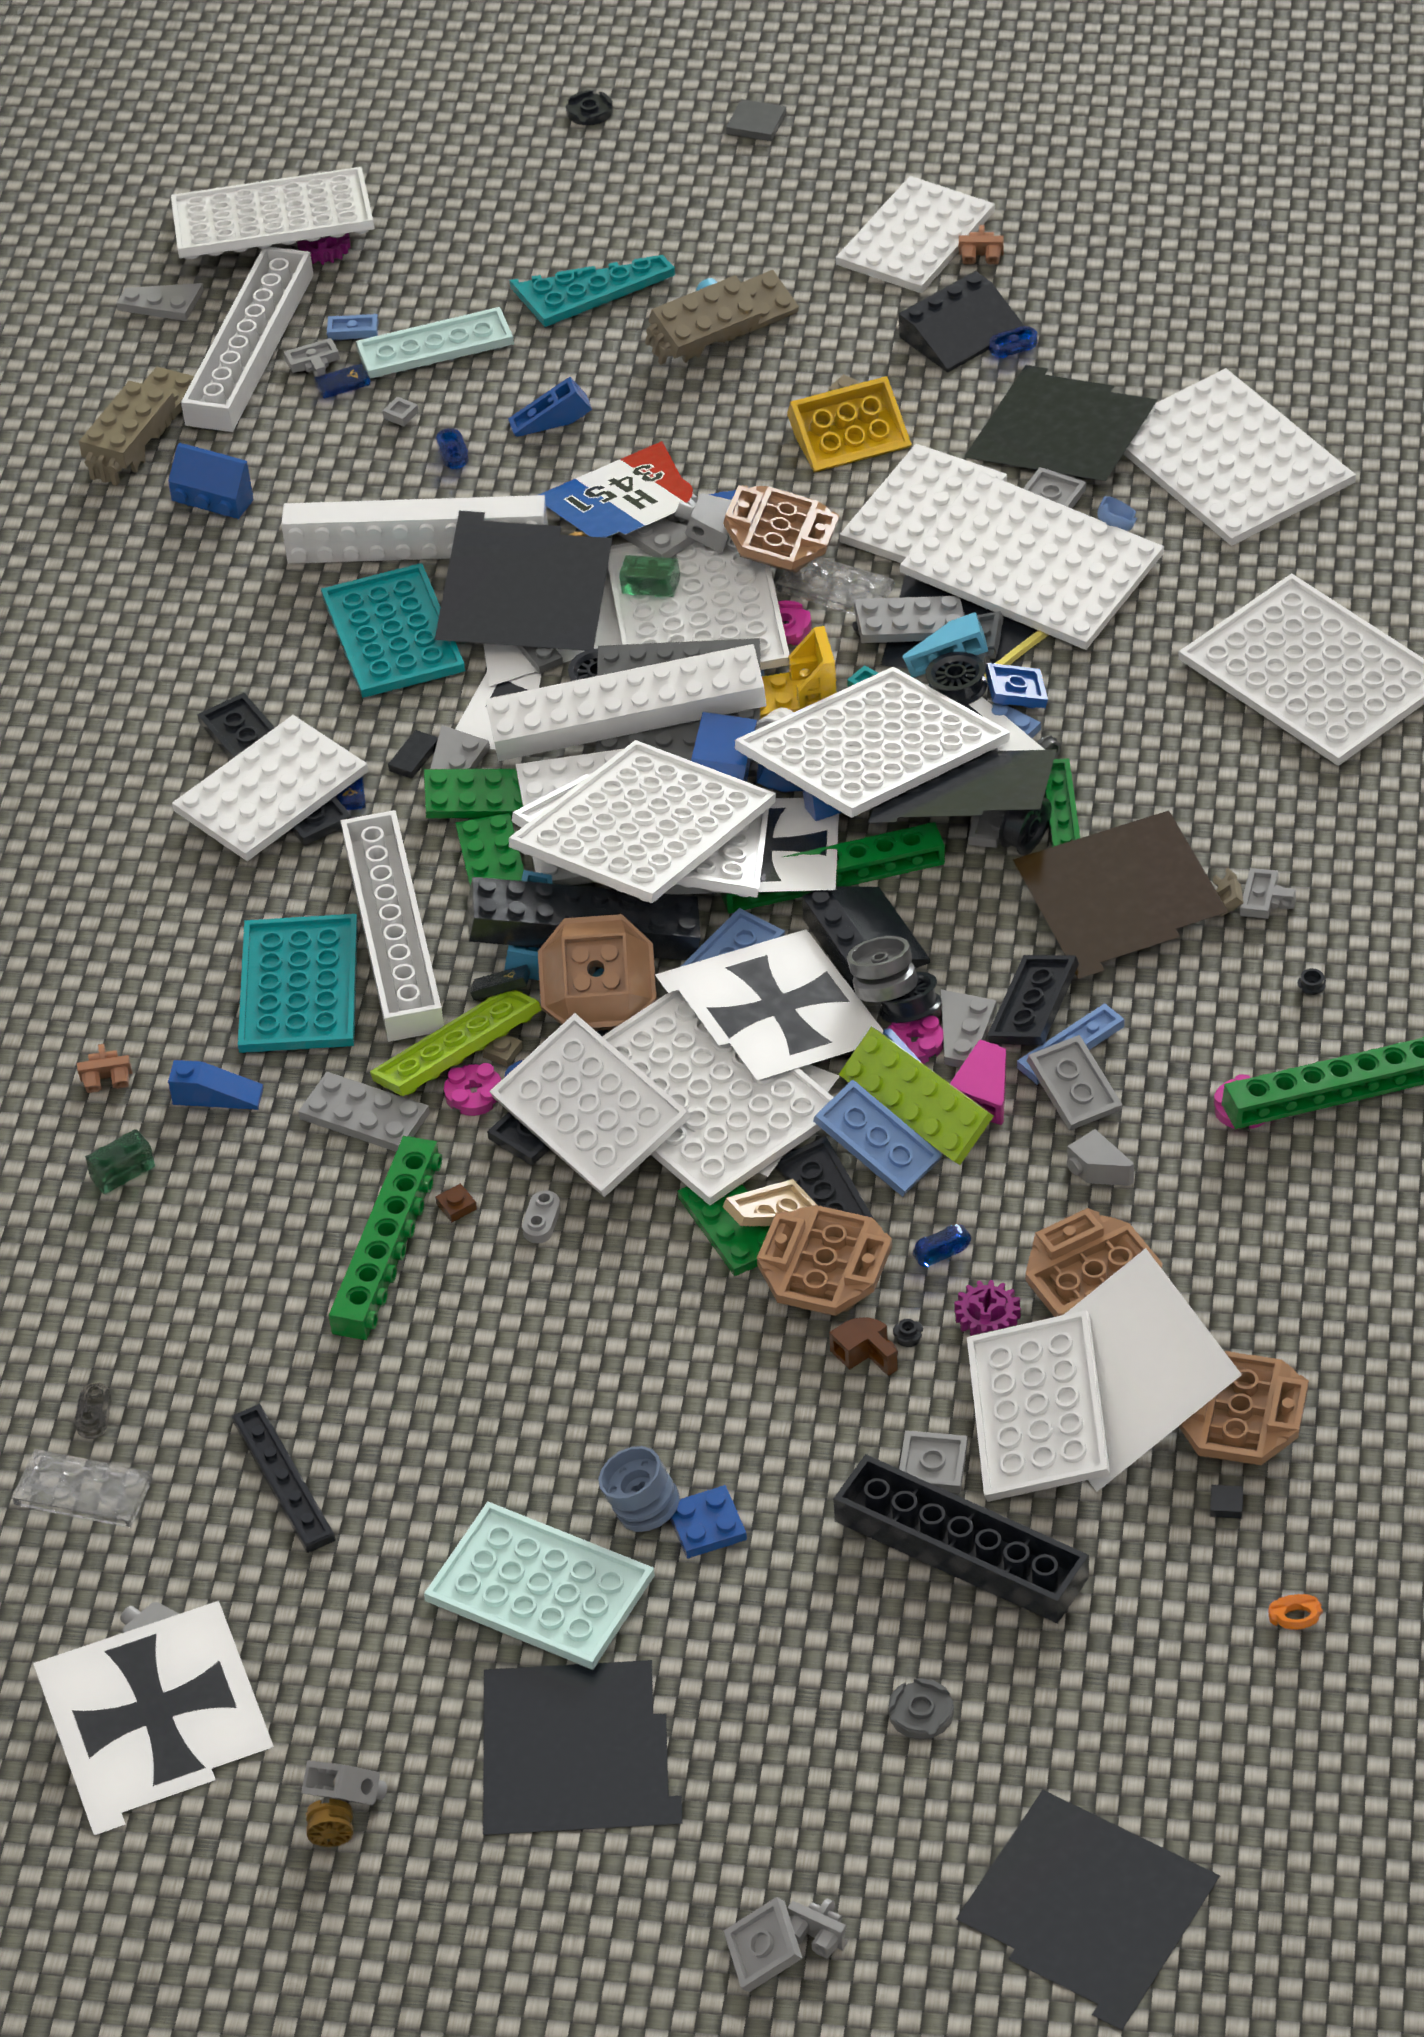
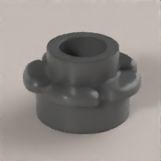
M1048 735L1038 740L1037 743L1045 750L1057 749L1054 757L1056 759L1061 750L1057 739Z

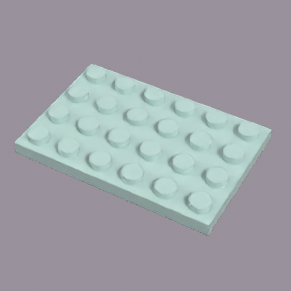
M487 1501L424 1592L426 1602L593 1670L654 1578L655 1572L651 1566Z

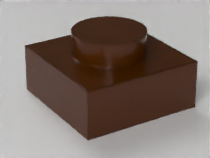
M461 1183L435 1196L437 1206L451 1223L477 1210L476 1201Z

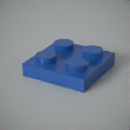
M987 663L985 673L993 703L1046 709L1048 697L1040 669Z
M726 1485L680 1499L677 1510L670 1518L687 1559L747 1540L746 1530Z

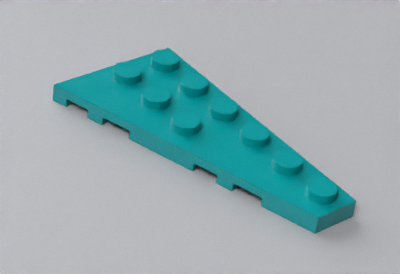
M664 255L633 259L632 264L619 266L615 262L609 263L608 268L596 269L595 266L560 271L554 277L541 278V275L531 276L532 280L519 282L518 279L509 281L513 292L542 325L547 327L675 276V267Z

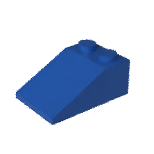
M703 712L691 761L747 782L751 759L735 749V740L755 731L757 720Z

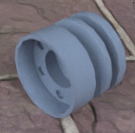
M644 1446L624 1449L608 1459L602 1467L598 1478L600 1489L607 1501L612 1505V1509L619 1521L626 1529L635 1532L650 1531L667 1522L677 1510L680 1501L678 1488L673 1483L664 1464L653 1449Z

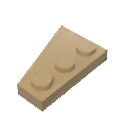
M791 1179L727 1197L723 1208L740 1226H771L777 1212H791L802 1207L817 1204Z

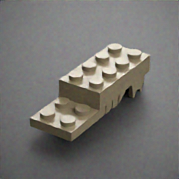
M774 270L744 282H740L738 277L734 275L652 309L648 320L651 325L646 329L645 343L653 348L652 353L659 357L658 362L660 365L666 363L667 357L671 356L674 359L682 356L684 363H687L694 356L699 358L707 345L716 341L723 343L728 340L731 341L737 336H743L747 332L755 331L798 312L799 306Z
M156 366L142 384L129 380L79 440L81 456L86 458L85 465L89 469L90 479H101L102 482H112V485L117 486L120 483L118 472L122 468L126 469L130 465L132 472L137 473L139 463H145V445L151 438H159L164 433L165 428H168L171 421L181 412V401L195 376Z

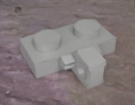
M331 338L284 351L285 361L292 373L305 370L307 372L313 371L317 381L325 380L327 378L325 369L329 366L328 364L340 359L339 351Z
M1250 868L1243 893L1244 903L1240 905V916L1269 919L1271 908L1294 909L1296 890L1277 885L1279 879L1277 870Z

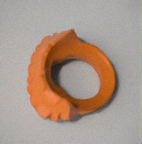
M1307 1594L1280 1597L1269 1605V1621L1274 1626L1279 1624L1286 1629H1305L1318 1622L1319 1616L1323 1613L1322 1605L1318 1598ZM1296 1610L1310 1613L1308 1617L1297 1620L1289 1619L1285 1616L1287 1612Z

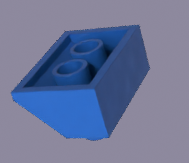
M183 443L177 445L168 479L171 500L240 519L254 500L247 461Z

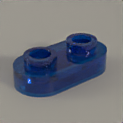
M1022 326L996 334L989 340L990 353L998 358H1006L1033 349L1038 343V333L1032 327Z
M453 428L441 430L436 435V441L444 465L452 469L464 467L468 463L469 457L460 431Z
M961 1224L950 1225L944 1230L919 1239L915 1244L912 1254L920 1266L928 1267L965 1250L971 1242V1235Z

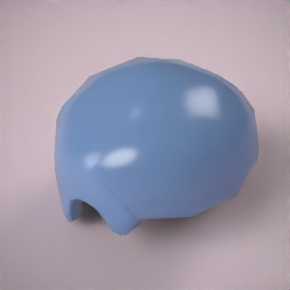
M1105 496L1102 499L1097 511L1099 520L1109 526L1118 527L1125 531L1131 530L1137 520L1134 509L1110 496Z

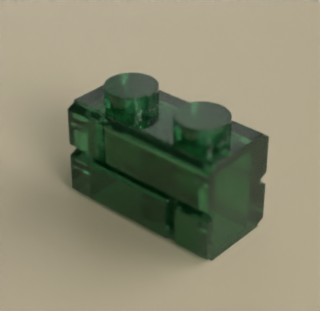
M626 555L619 573L622 593L674 597L680 581L678 559Z
M137 1129L124 1134L122 1137L85 1156L87 1166L89 1167V1176L103 1194H107L141 1175V1173L155 1167L151 1146Z

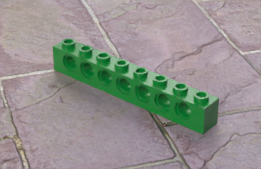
M935 822L782 856L818 855L824 850L835 849L837 850L836 886H852L944 865L945 847ZM813 891L758 892V897H742L732 893H721L726 910L730 914L736 912L739 908L747 910L800 898Z
M1424 1037L1224 1084L1222 1106L1234 1128L1239 1129L1424 1085Z
M403 1135L328 1316L333 1335L367 1341L371 1329L376 1328L380 1306L386 1304L389 1284L394 1283L399 1260L402 1261L406 1254L407 1240L414 1235L415 1220L418 1215L421 1216L423 1213L426 1193H431L435 1171H440L442 1154H439L437 1141Z

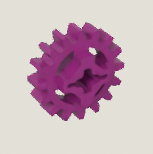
M349 233L336 238L325 236L316 241H307L306 239L297 241L299 251L310 252L312 264H315L317 261H320L321 265L329 261L334 263L335 258L343 259L342 254H348V248H351Z
M990 1280L988 1285H983L981 1281H977L976 1288L967 1285L966 1293L959 1292L958 1301L954 1302L955 1321L960 1323V1330L962 1332L970 1329V1336L1017 1326V1319H1021L1020 1298L1015 1297L1014 1289L1005 1291V1283L1003 1282L998 1287L994 1286L993 1280Z

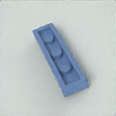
M1104 1003L1046 1041L1044 1045H1040L1017 1060V1069L1037 1085L1040 1082L1027 1062L1029 1054L1078 1035L1081 1036L1090 1050L1124 1028V1018Z

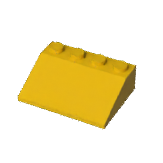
M888 376L790 402L787 415L792 430L814 473L912 446Z

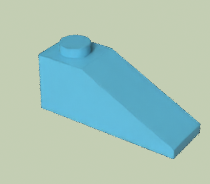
M976 612L949 621L905 653L903 658L911 677L915 678L925 674L929 663L943 654L967 652L979 655L988 652L984 631Z

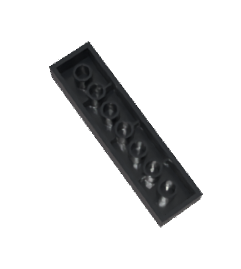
M472 877L467 900L469 942L541 948L564 918L622 914L653 943L654 958L687 960L698 949L700 943L698 897L663 894L656 901L650 903L627 893L619 892L616 889Z
M867 1454L864 1455L833 1498L835 1522L1057 1624L1089 1579L1088 1554Z

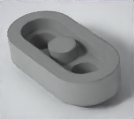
M544 1190L535 1193L531 1197L522 1222L523 1235L527 1241L543 1243L551 1238L561 1209L560 1200L556 1193Z

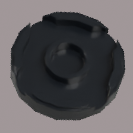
M593 90L581 91L568 99L566 114L569 120L579 125L600 124L608 120L613 114V101L604 92L599 91V94L593 93Z

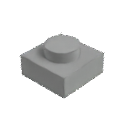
M396 397L382 411L383 419L403 427L419 413L418 404L400 397Z

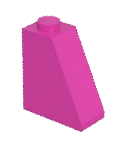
M980 1039L950 1084L994 1116L991 1122L1002 1125L1004 1122L1006 1048Z

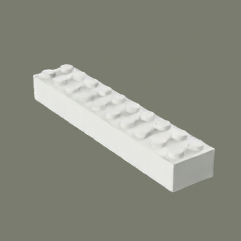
M275 247L262 248L181 401L185 426L228 432L234 431L313 277L310 252Z
M545 495L284 503L281 525L287 562L292 564L450 559L459 510L485 512L484 521L548 525Z
M754 644L485 699L498 762L701 720L703 712L726 715L766 706L765 689Z
M396 810L341 820L345 849L388 1042L431 1034L444 1026L442 1008Z

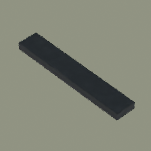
M258 1404L232 1415L236 1429L306 1553L336 1541L334 1532L262 1406Z

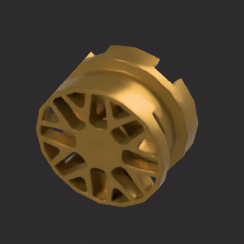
M329 1798V1803L321 1804V1800L313 1802L308 1807V1812H306L308 1823L306 1835L308 1840L322 1847H334L347 1843L353 1836V1826L351 1824L353 1810L351 1805L345 1801Z

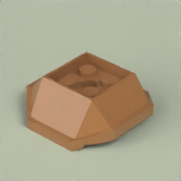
M738 485L726 512L723 524L735 544L740 557L797 573L809 562L826 553L838 524L839 515L834 511L831 512L821 502L769 486L748 488V486Z
M622 914L564 918L538 950L541 1009L561 1025L576 1013L595 1031L612 1030L657 1000L653 943ZM593 967L604 969L603 974L598 977L591 976L589 971Z
M818 1205L802 1207L791 1212H777L757 1256V1266L777 1303L836 1316L843 1311L848 1312L857 1302L875 1291L892 1249V1238L883 1231L872 1217Z
M1086 1208L1035 1233L1025 1278L1026 1282L1053 1316L1057 1317L1068 1312L1145 1248L1161 1269H1163V1263L1130 1223L1113 1217L1099 1215V1212Z
M1224 1351L1242 1375L1178 1427L1198 1456L1263 1465L1299 1437L1309 1381L1302 1375H1298L1282 1359Z

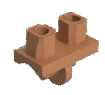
M979 225V232L959 235V255H962L963 263L974 264L976 263V255H986V263L999 264L1001 255H1004V236H994V232H985V225Z
M98 1044L99 1053L88 1054L89 1061L77 1063V1071L87 1093L102 1090L101 1079L109 1077L112 1079L113 1088H126L129 1086V1074H133L129 1055L118 1056L117 1050L106 1052L105 1044Z

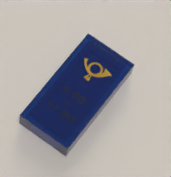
M362 363L314 377L315 385L323 399L371 385L370 377Z
M363 776L337 794L338 801L346 810L366 808Z

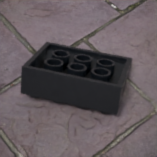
M977 271L970 273L898 313L899 337L947 373L1025 330L1024 324L993 283Z
M836 886V890L813 891L802 896L803 920L854 992V976L850 972L847 956L851 949L864 941L884 936L901 937L906 939L910 945L912 953L911 962L915 969L930 963V958L880 887Z

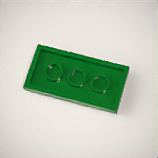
M424 769L426 819L483 818L510 813L512 818L513 812L523 807L516 769Z
M510 813L456 822V831L469 886H471L472 877L522 881L524 868L520 852L509 847V837L515 833Z
M742 1184L712 1205L705 1202L688 1186L677 1190L679 1200L734 1277L757 1267V1256L770 1226H740L723 1208L727 1197L748 1192Z

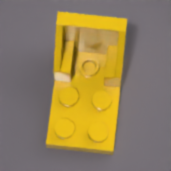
M824 626L813 628L788 656L789 672L762 677L766 706L761 707V719L775 709L787 708L796 712L837 693L835 660Z

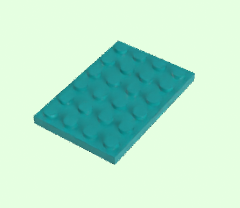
M422 563L321 588L323 601L362 698L465 672V664L456 642L435 640L441 607Z
M357 914L244 920L238 1030L239 1053L354 1046L358 937Z

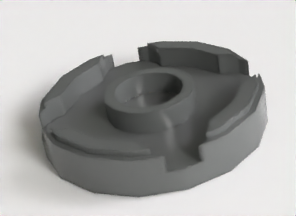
M921 1678L914 1679L913 1683L907 1685L906 1682L899 1685L891 1694L888 1704L890 1721L895 1729L906 1737L919 1740L934 1738L943 1733L952 1723L954 1716V1704L949 1691L945 1686L934 1680Z

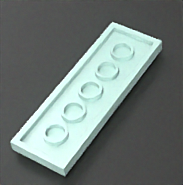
M500 307L356 341L357 351L369 379L514 344L513 335Z

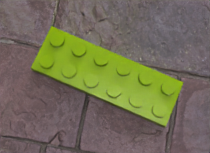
M517 990L492 996L371 1070V1077L374 1082L401 1096L412 1094L420 1085L438 1078L441 1072L451 1066L462 1063L464 1058L474 1052L483 1050L488 1043L498 1037L507 1035L517 1025L530 1021L535 1014L542 1011L538 1000Z
M872 1026L838 1074L847 1082H850L852 1079L924 1140L959 1165L964 1161L994 1117Z

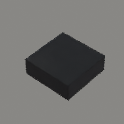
M1211 1485L1210 1517L1242 1519L1243 1486Z

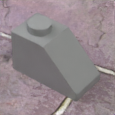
M1096 1129L1067 1146V1166L1074 1175L1081 1177L1086 1183L1130 1186L1134 1183V1163Z

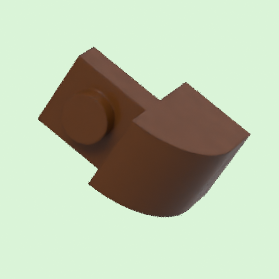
M859 1317L848 1320L829 1332L830 1352L849 1370L867 1358H870L888 1376L898 1370V1350L894 1343L888 1340L887 1325L874 1318Z

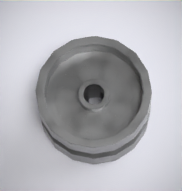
M896 936L876 937L856 945L849 951L847 961L850 972L854 976L853 985L859 999L866 1002L889 1001L909 993L916 987L918 981L917 974L911 962L912 953L906 939Z

